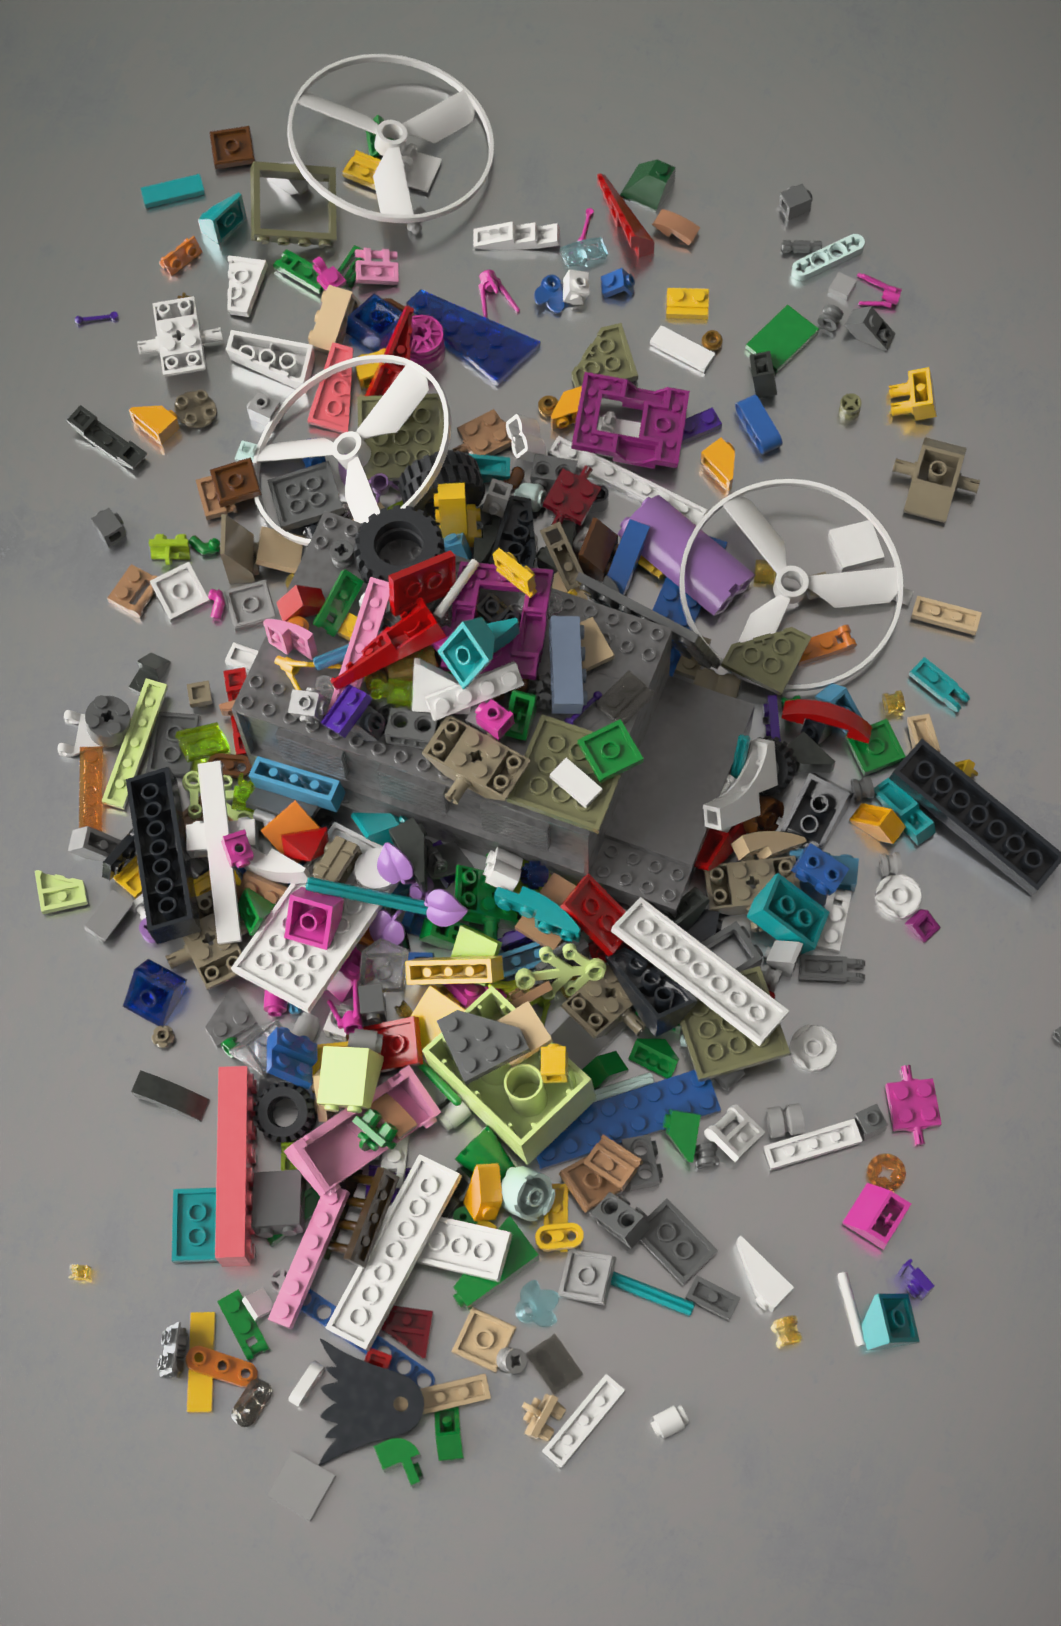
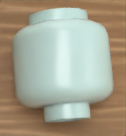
M522 483L515 490L514 496L530 498L532 512H538L544 508L542 506L547 497V492L540 484Z

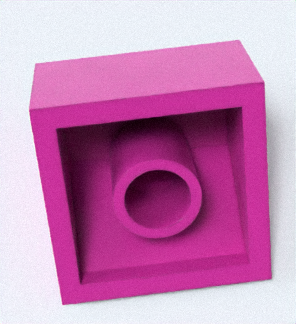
M301 886L291 893L289 897L284 938L328 950L341 922L344 898L308 891L305 887Z

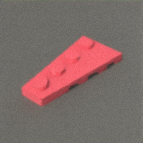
M333 342L324 370L342 361L352 359L353 348ZM352 367L335 373L319 383L307 420L309 424L342 434L349 432Z

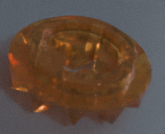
M885 1153L875 1156L870 1161L867 1174L871 1184L895 1191L903 1184L906 1177V1169L898 1157ZM882 1165L886 1170L895 1169L890 1174V1181L886 1176L878 1177L882 1173Z

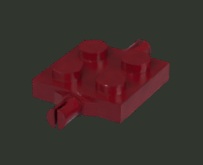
M588 465L584 466L580 475L564 468L560 472L542 506L556 515L552 524L559 521L562 524L564 520L580 526L582 525L601 492L600 486L588 480L589 475L593 471L591 467L588 469Z

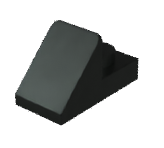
M149 653L137 661L139 670L129 685L130 691L140 695L146 678L160 682L171 662L154 653Z

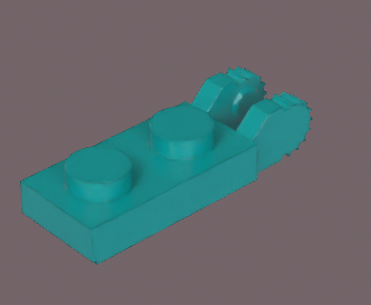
M926 657L909 672V676L940 701L945 702L947 707L958 713L961 710V705L950 696L952 693L964 703L970 700V696L958 686L959 684Z

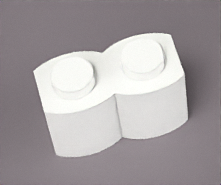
M516 414L506 422L507 434L512 440V451L517 459L534 462L535 454H546L545 444L540 437V427L536 419Z
M499 847L495 851L491 850L485 862L487 863L483 873L486 876L485 882L513 892L520 878L523 858Z

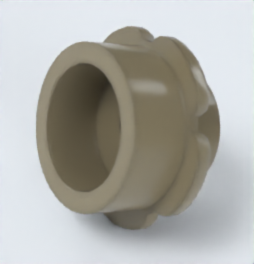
M167 1025L156 1027L153 1030L154 1034L151 1036L152 1042L160 1048L170 1046L175 1038L172 1028Z

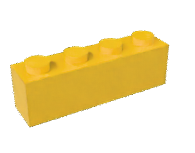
M465 483L438 484V493H434V506L439 507V509H435L436 523H440L437 526L442 531V537L445 538L452 533H464L469 545Z
M502 955L415 958L405 961L407 985L493 983L504 979Z

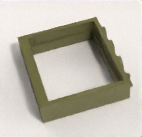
M253 161L250 168L251 241L262 242V244L276 242L282 246L289 245L290 243L298 244L301 247H308L310 245H319L320 248L333 246L337 240L336 205L329 200V233L260 229V177L292 180L306 179L296 164ZM305 165L306 169L317 181L328 182V191L336 195V167Z

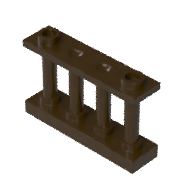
M382 1167L377 1168L375 1176L362 1174L363 1170L359 1169L339 1183L341 1189L347 1190L350 1195L323 1259L329 1260L332 1251L345 1254L343 1259L358 1267L366 1268L400 1178ZM358 1183L371 1186L366 1199L353 1197ZM349 1206L362 1208L357 1222L345 1219ZM340 1229L353 1231L349 1244L336 1242Z

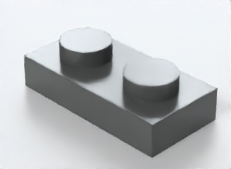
M696 1275L686 1295V1299L728 1321H730L740 1301V1297Z

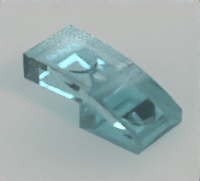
M602 237L580 240L560 248L566 267L583 266L587 260L606 259L608 256V251Z

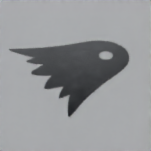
M320 1338L326 1353L336 1365V1367H326V1370L338 1381L321 1386L322 1392L336 1403L324 1410L320 1417L337 1423V1425L325 1435V1438L336 1439L323 1455L319 1466L352 1449L404 1434L417 1425L424 1412V1397L420 1388L412 1379L398 1372L381 1368L353 1357ZM397 1397H404L408 1401V1408L403 1412H399L394 1408V1400Z

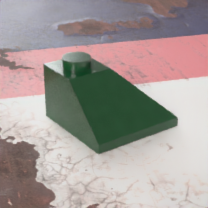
M658 159L638 164L620 196L657 213L675 183L676 167Z

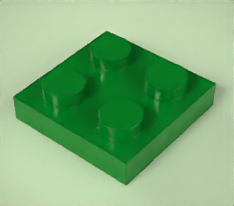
M887 718L871 724L872 729L869 743L847 738V734L845 736L864 776L902 762L906 757Z
M621 719L578 739V745L600 783L644 762V758Z

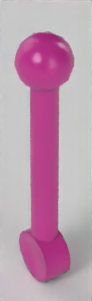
M592 208L586 209V221L582 235L578 239L581 245L586 243L585 236L589 221L594 215Z

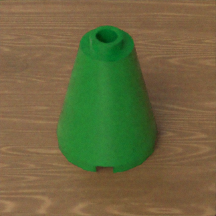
M488 1125L454 1158L457 1163L473 1173L477 1164L498 1163L501 1183L506 1176L507 1170L515 1167L495 1133Z

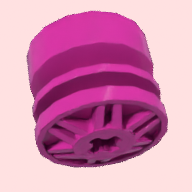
M413 316L410 338V361L415 362L427 371H432L444 361L445 344L443 328L438 320L431 316Z

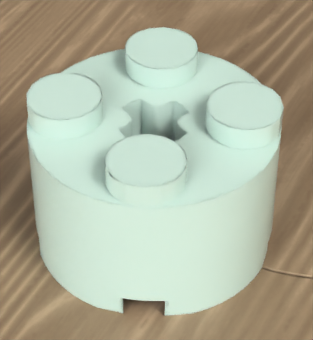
M526 1166L509 1168L501 1183L502 1207L506 1211L527 1221L538 1220L539 1216L542 1214L546 1215L550 1211L554 1203L555 1189H552L551 1178Z

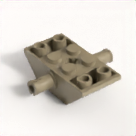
M925 437L917 462L911 463L898 458L895 459L892 472L906 474L912 478L904 513L946 523L955 490L959 488L977 494L980 480L961 476L962 473H960L967 448Z
M450 715L445 717L422 752V755L440 772L455 781L445 794V798L450 802L453 799V804L456 805L467 788L484 798L506 801L531 760L499 743V740L488 732L483 734Z
M753 855L742 859L741 862L723 863L710 871L704 870L707 896L710 900L709 910L719 911L722 914L731 916L748 914L754 898L777 873L800 889L799 879L791 871L796 863V857L787 856L755 860ZM750 920L751 931L757 932L759 926Z
M212 890L196 897L201 932L182 937L185 942L184 948L165 956L171 969L189 960L191 962L194 961L207 990L238 976L232 971L231 967L241 955L237 942L221 945L217 942ZM241 920L240 927L242 936L248 933V930L244 921ZM213 941L214 944L209 946L208 943Z
M609 965L606 966L603 978L597 981L589 980L561 1004V1007L594 1039L607 1035L620 1022H624L637 1036L647 1027L634 1013V1006Z

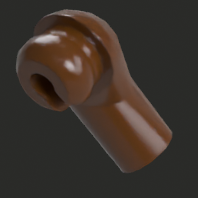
M519 466L511 470L509 479L502 481L513 485L512 489H517L525 477L524 470Z

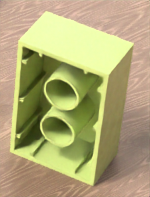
M491 986L464 1012L497 1021L516 1008ZM442 1032L422 1050L428 1065L527 1165L597 1099L591 1078L569 1058L568 1082L543 1083L541 1077V1050L515 1067L508 1063L469 1084L464 1082Z

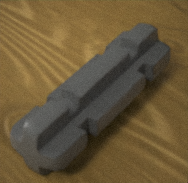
M783 240L781 250L783 253H790V251H793V253H810V251H813L814 253L822 249V241L810 243L811 241L794 240V242Z

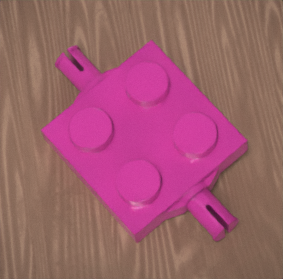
M911 1065L901 1066L903 1080L885 1085L893 1132L904 1130L913 1132L915 1146L925 1145L923 1130L942 1125L933 1078L913 1079Z

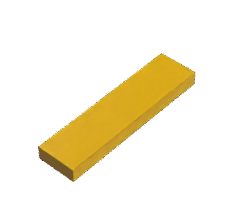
M191 1312L189 1350L194 1346H203L215 1350L216 1313ZM196 1354L194 1360L202 1362L203 1357L200 1354ZM188 1369L187 1412L213 1413L214 1378Z

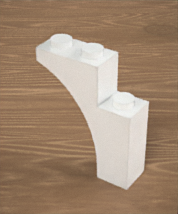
M760 738L751 740L746 763L736 781L720 797L703 804L705 827L722 831L760 815L759 792L778 785L774 741Z

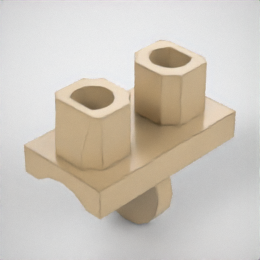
M545 1394L542 1401L535 1397L531 1405L523 1403L522 1408L527 1411L523 1420L529 1423L524 1434L546 1441L551 1439L554 1429L545 1424L549 1415L556 1420H560L566 1411V1408L557 1402L558 1397L553 1394Z

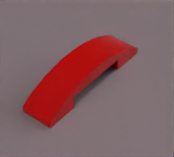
M245 667L223 671L228 702L236 700L247 677ZM231 716L236 755L247 754L235 718Z
M809 699L789 700L784 703L782 719L803 725L805 718L848 730L847 738L864 743H869L872 726L862 717L846 708L828 702Z

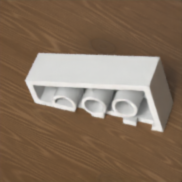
M231 330L226 347L230 360L294 389H297L311 378L316 358L313 345Z

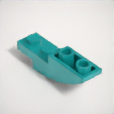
M524 886L520 894L497 887L494 898L495 904L499 908L510 911V909L517 911L526 918L534 917L535 927L542 933L559 935L561 939L568 942L580 941V928L575 921L549 898Z

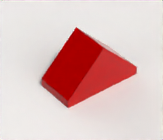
M295 585L276 603L282 621L287 622L292 617L306 618L319 614L325 603V598L321 588Z

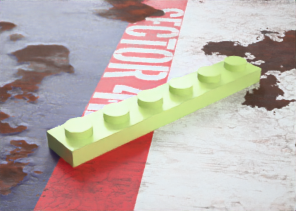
M145 679L131 718L130 727L126 732L102 799L103 804L125 809L128 801L126 779L137 776L168 689L167 684Z

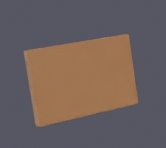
M553 873L539 893L552 900L558 906H561L576 885ZM522 916L515 926L516 931L543 947L548 946L554 950L563 942L559 935L553 933L545 934L535 927L534 917L526 918Z

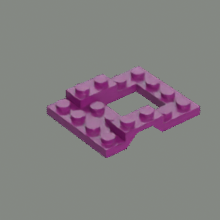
M585 372L571 449L613 456L612 461L655 469L656 465L677 468L690 391L671 387L656 391L637 388L628 379ZM602 398L622 402V407L643 410L639 437L596 430Z
M460 561L457 579L469 562ZM479 563L477 569L452 603L451 629L455 631L463 621L478 617L477 606L481 589L511 592L522 591L498 573L495 564ZM530 568L535 574V589L537 592L531 598L525 594L519 628L520 633L508 644L493 653V659L479 675L511 662H516L522 679L536 680L539 663H541L548 623L547 614L554 570ZM442 659L441 670L451 672Z

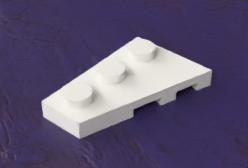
M228 256V311L231 315L249 317L268 264L266 260Z

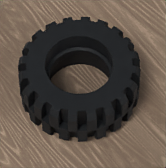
M448 450L438 476L427 493L414 506V511L417 512L418 509L426 512V517L431 516L436 521L435 509H439V507L434 506V493H438V484L465 483L466 508L467 504H475V507H478L485 495V485L477 461L462 451L453 452ZM434 452L435 454H428L420 460H415L411 466L408 465L404 472H402L398 488L403 504L415 494L427 478L439 452Z
M395 505L393 509L387 510L386 507L380 509L379 514L373 513L368 517V523L363 522L359 527L360 532L356 533L354 552L358 572H360L361 578L366 584L369 583L370 577L389 582L388 575L445 553L444 538L442 537L440 527L436 525V521L431 516L426 517V512L418 509L417 512L414 511L412 506L400 508V505ZM395 540H410L422 548L420 555L415 560L404 565H391L378 557L381 549L386 544Z

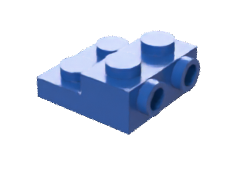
M276 1027L267 1037V1073L308 1090L313 1084L312 1067L317 1062V1044L310 1041V1038L307 1036H297L291 1033L286 1027Z

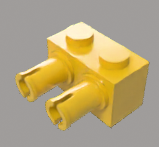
M929 367L908 371L909 380L907 383L889 385L891 399L906 395L911 397L908 401L891 403L893 417L912 413L916 421L937 417L934 385Z

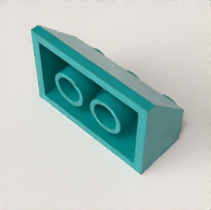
M777 873L754 898L747 918L776 940L803 943L800 954L802 955L816 948L830 912Z

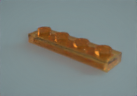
M80 747L79 828L89 826L103 832V747Z

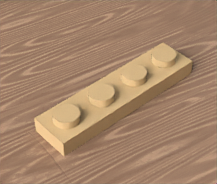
M485 1373L420 1388L424 1397L423 1414L491 1398ZM397 1397L394 1400V1408L399 1412H403L408 1408V1401L404 1397Z

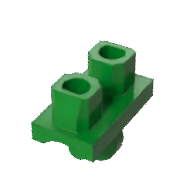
M371 1108L363 1117L356 1116L352 1121L362 1130L358 1134V1138L361 1139L359 1148L363 1151H368L369 1149L377 1151L379 1146L382 1148L387 1146L393 1150L396 1146L393 1139L398 1129L386 1121L379 1129L377 1124L383 1116L377 1110Z

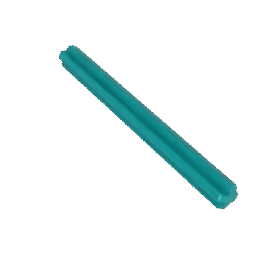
M308 877L306 882V890L424 915H426L428 909L424 905V900L314 877Z

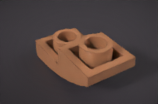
M664 209L660 211L652 224L667 237L672 233L687 245L693 241L700 229L698 225L685 217Z
M387 1093L371 1104V1109L377 1110L383 1116L379 1121L381 1126L386 1121L398 1129L395 1135L397 1141L414 1130L418 1125L408 1112Z

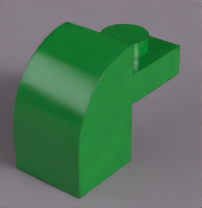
M393 1438L374 1446L384 1472L403 1465L411 1487L414 1488L421 1485L419 1478L423 1477V1473L419 1463L413 1464V1460L422 1456L414 1444L402 1438Z

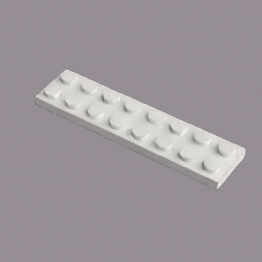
M641 897L611 928L612 933L686 990L690 991L696 998L759 1046L789 1013V1010Z
M420 1154L418 1155L384 1218L366 1268H357L326 1329L367 1351L370 1350L462 1176L459 1173Z

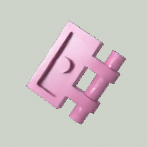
M371 248L355 250V258H363L364 260L356 261V283L398 285V262H390V260H397V251H389V249H382V251L371 250ZM371 259H382V262L371 261Z

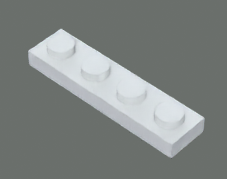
M511 662L477 676L466 689H462L458 683L426 696L425 700L432 719L436 721L521 687L524 683L516 662Z
M851 1119L765 1145L763 1150L770 1170H775L861 1144L862 1138L855 1119Z
M605 1374L542 1452L557 1466L562 1468L622 1396L625 1389Z

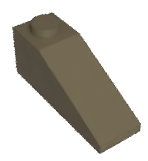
M560 521L540 530L567 591L580 586L575 579L579 572L583 573Z

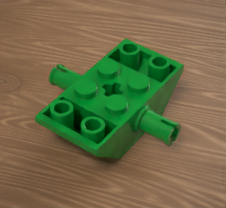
M459 864L456 865L455 898L468 909L462 920L484 925V934L497 940L498 928L514 929L522 915L511 909L510 911L503 910L495 904L494 893L497 887L485 882L484 870Z

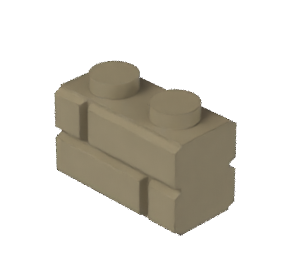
M335 836L332 842L329 841L326 844L322 859L315 862L312 869L314 878L345 884L354 870L355 862L362 854L358 844Z

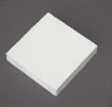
M869 520L829 531V536L842 571L884 561L885 556L876 531Z
M189 562L150 581L170 621L209 602V598Z

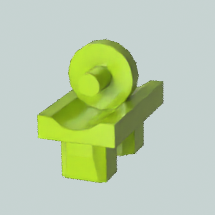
M156 534L154 539H149L151 559H165L166 565H172V559H190L191 557L186 534H177L175 539H167V536L164 534Z

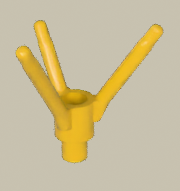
M280 655L275 659V664L281 666V669L286 671V675L290 678L294 688L302 690L295 675L301 667L315 668L314 663L297 661L290 657L284 658ZM335 664L327 668L341 669L342 665Z

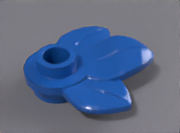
M548 275L542 279L541 286L536 288L534 299L536 304H546L555 313H561L564 308L563 284H561V280L556 275Z

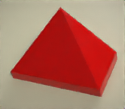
M327 827L281 834L283 854L291 859L312 861L324 854L325 846L329 842Z

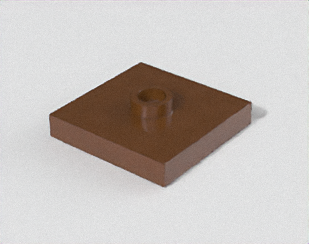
M250 126L210 132L215 169L253 164L255 158Z
M251 457L210 470L221 508L262 495Z

